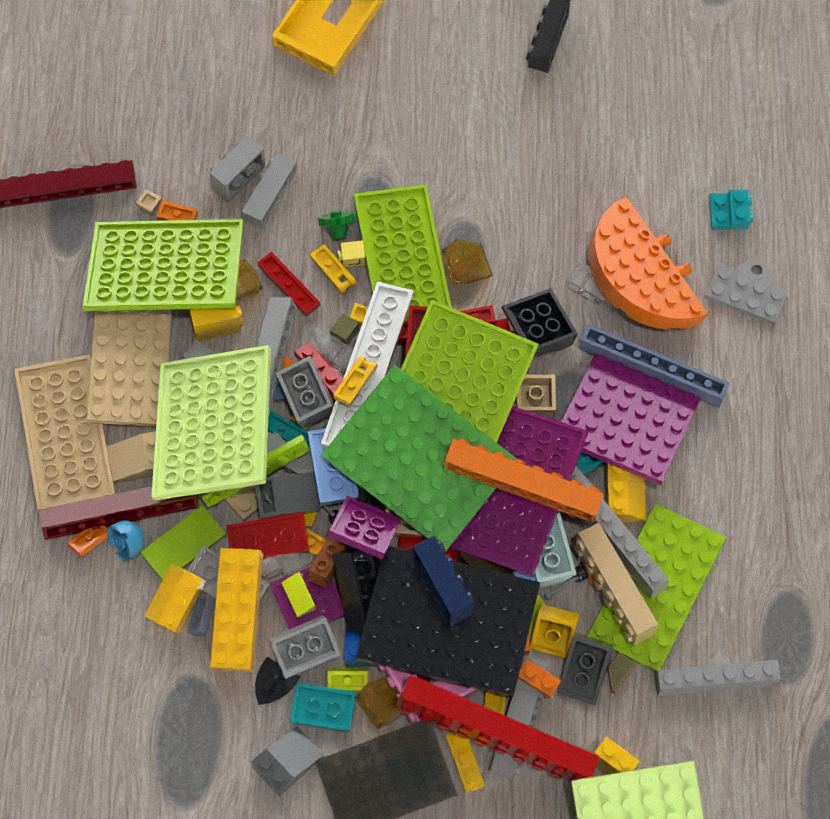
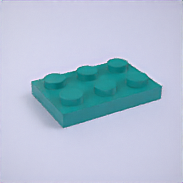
M297 683L290 723L350 733L356 692Z

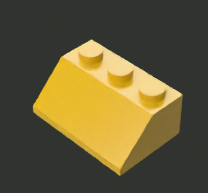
M607 463L606 499L608 506L622 522H646L645 479Z
M171 563L144 616L180 634L206 580Z

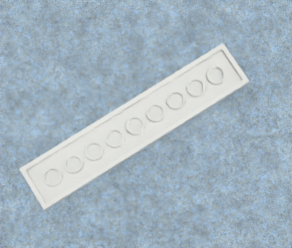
M377 282L344 378L360 355L369 362L377 363L378 367L351 407L338 400L335 401L321 442L322 448L329 446L387 374L414 295V290Z

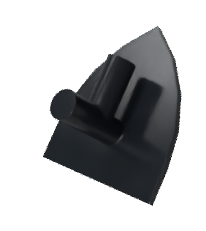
M266 657L257 673L255 681V694L258 705L272 703L287 695L296 685L300 676L296 674L285 679L278 663Z

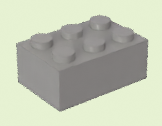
M248 136L243 140H239L235 148L231 152H227L223 156L222 161L210 169L209 175L212 190L226 202H229L265 167L264 148Z
M311 356L276 372L294 416L302 428L331 415L334 402L317 364Z
M323 615L268 638L280 671L285 679L341 655L327 619Z

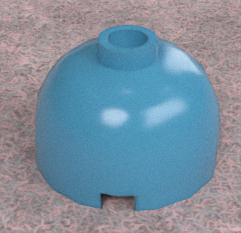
M120 521L107 529L109 543L111 547L115 546L119 550L116 554L122 560L128 561L134 558L143 549L144 531L140 526L130 521Z

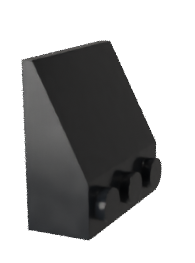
M551 288L502 306V310L516 334L539 344L535 354L554 352L573 345L578 335Z

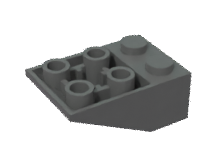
M314 472L266 477L265 484L255 485L261 519L299 512L321 511Z

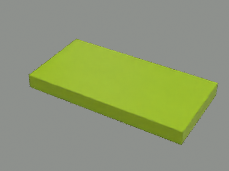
M202 505L143 549L140 554L163 580L171 563L184 569L194 561L203 545L210 549L227 535Z

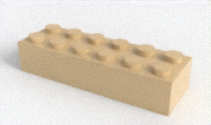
M600 523L579 532L576 547L574 548L579 558H583L587 573L589 575L592 574L594 577L596 589L602 591L605 596L603 598L608 608L613 610V617L618 625L621 624L624 629L623 635L627 642L631 641L634 647L653 637L658 623Z

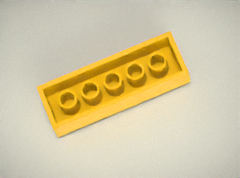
M220 548L210 665L214 670L254 672L263 553L260 550Z

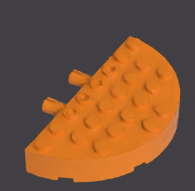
M624 197L618 200L603 214L589 243L588 259L592 267V276L598 288L615 308L619 307L627 313L626 316L646 326L669 330V328L685 330L701 325L708 313L683 278V276L692 273V267L689 266L688 262L675 267L662 248L672 243L671 237L666 238L669 234L666 233L655 238L628 198Z

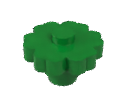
M337 210L318 217L319 226H329V232L333 239L346 237V232H348L347 223L356 220L354 211Z

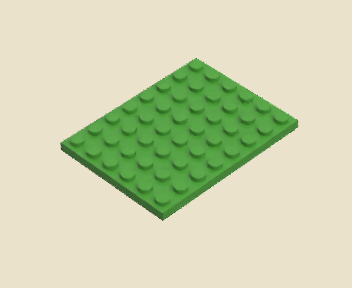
M393 365L321 454V457L428 539L435 535L437 541H442L445 547L444 552L449 549L496 489L493 486L444 469L445 459L452 440L461 438L468 441L471 446L476 447L480 445L487 448L488 452L493 454L499 452L505 454L507 459L513 461L517 459L396 365Z

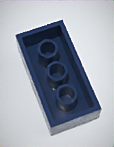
M434 535L413 546L412 559L451 627L471 617L474 599L470 592L466 593L460 574L456 575L452 559L446 557L442 541H437Z

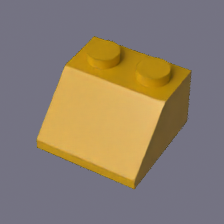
M541 604L530 649L567 659L580 614Z

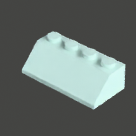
M559 511L535 571L536 581L540 582L539 589L557 585L576 575Z

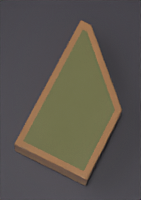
M619 652L608 667L611 691L614 694L636 665L635 662Z

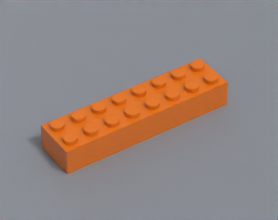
M461 438L452 440L445 459L444 469L583 520L594 522L604 496L600 489L593 486L589 488L581 486V482L573 479L570 481L565 480L562 475L552 472V474L544 472L543 468L538 466H526L524 461L507 459L505 454L499 452L493 454L488 452V449L483 446H471L468 441Z

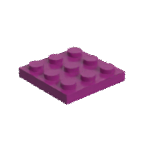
M347 496L327 536L383 559L401 522V518Z
M310 567L298 571L316 608L315 611L297 618L281 583L295 573L270 583L288 629H292L322 615L327 619L328 623L345 617L343 603L333 579L327 588H324L309 581Z

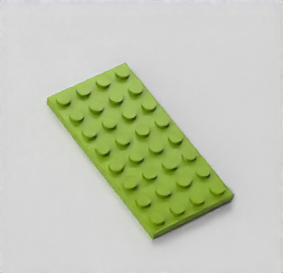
M427 185L354 193V203L361 239L364 245L372 295L377 282L414 290L410 305L428 307L431 300H434L452 308ZM408 309V312H407L405 321H408L409 309Z
M655 503L637 541L669 579L667 589L650 599L629 573L658 623L655 635L633 647L631 641L627 642L623 635L624 629L621 624L618 625L614 620L613 610L604 603L588 636L614 644V652L618 654L621 652L632 661L657 673L658 670H661L726 537Z

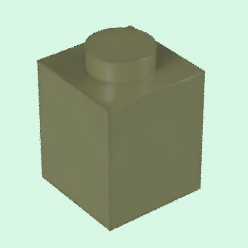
M343 313L330 330L331 340L339 346L347 347L359 331V323Z

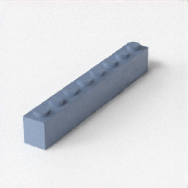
M590 324L587 325L580 341L579 349L585 352L604 356L611 361L623 364L625 367L640 371L649 377L657 378L661 382L700 397V400L719 408L729 386L727 381Z

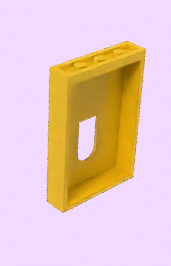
M296 0L272 34V44L335 76L385 0H351L350 7L337 26L322 19L334 0Z

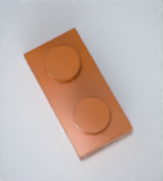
M162 200L157 213V220H196L198 210Z
M100 526L99 529L92 530V528L83 530L67 542L68 547L81 558L108 538V528Z
M529 659L526 660L520 669L518 679L549 699L561 683L560 679Z

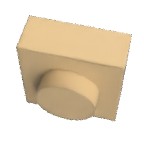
M145 189L137 200L136 206L152 215L161 203L162 198Z

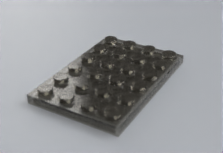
M421 720L315 761L335 819H397L458 796L431 720L430 722Z

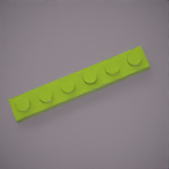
M302 435L267 454L266 476L311 451ZM245 487L200 493L209 508Z

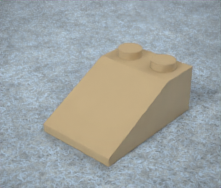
M156 432L143 433L107 446L113 483L153 477Z

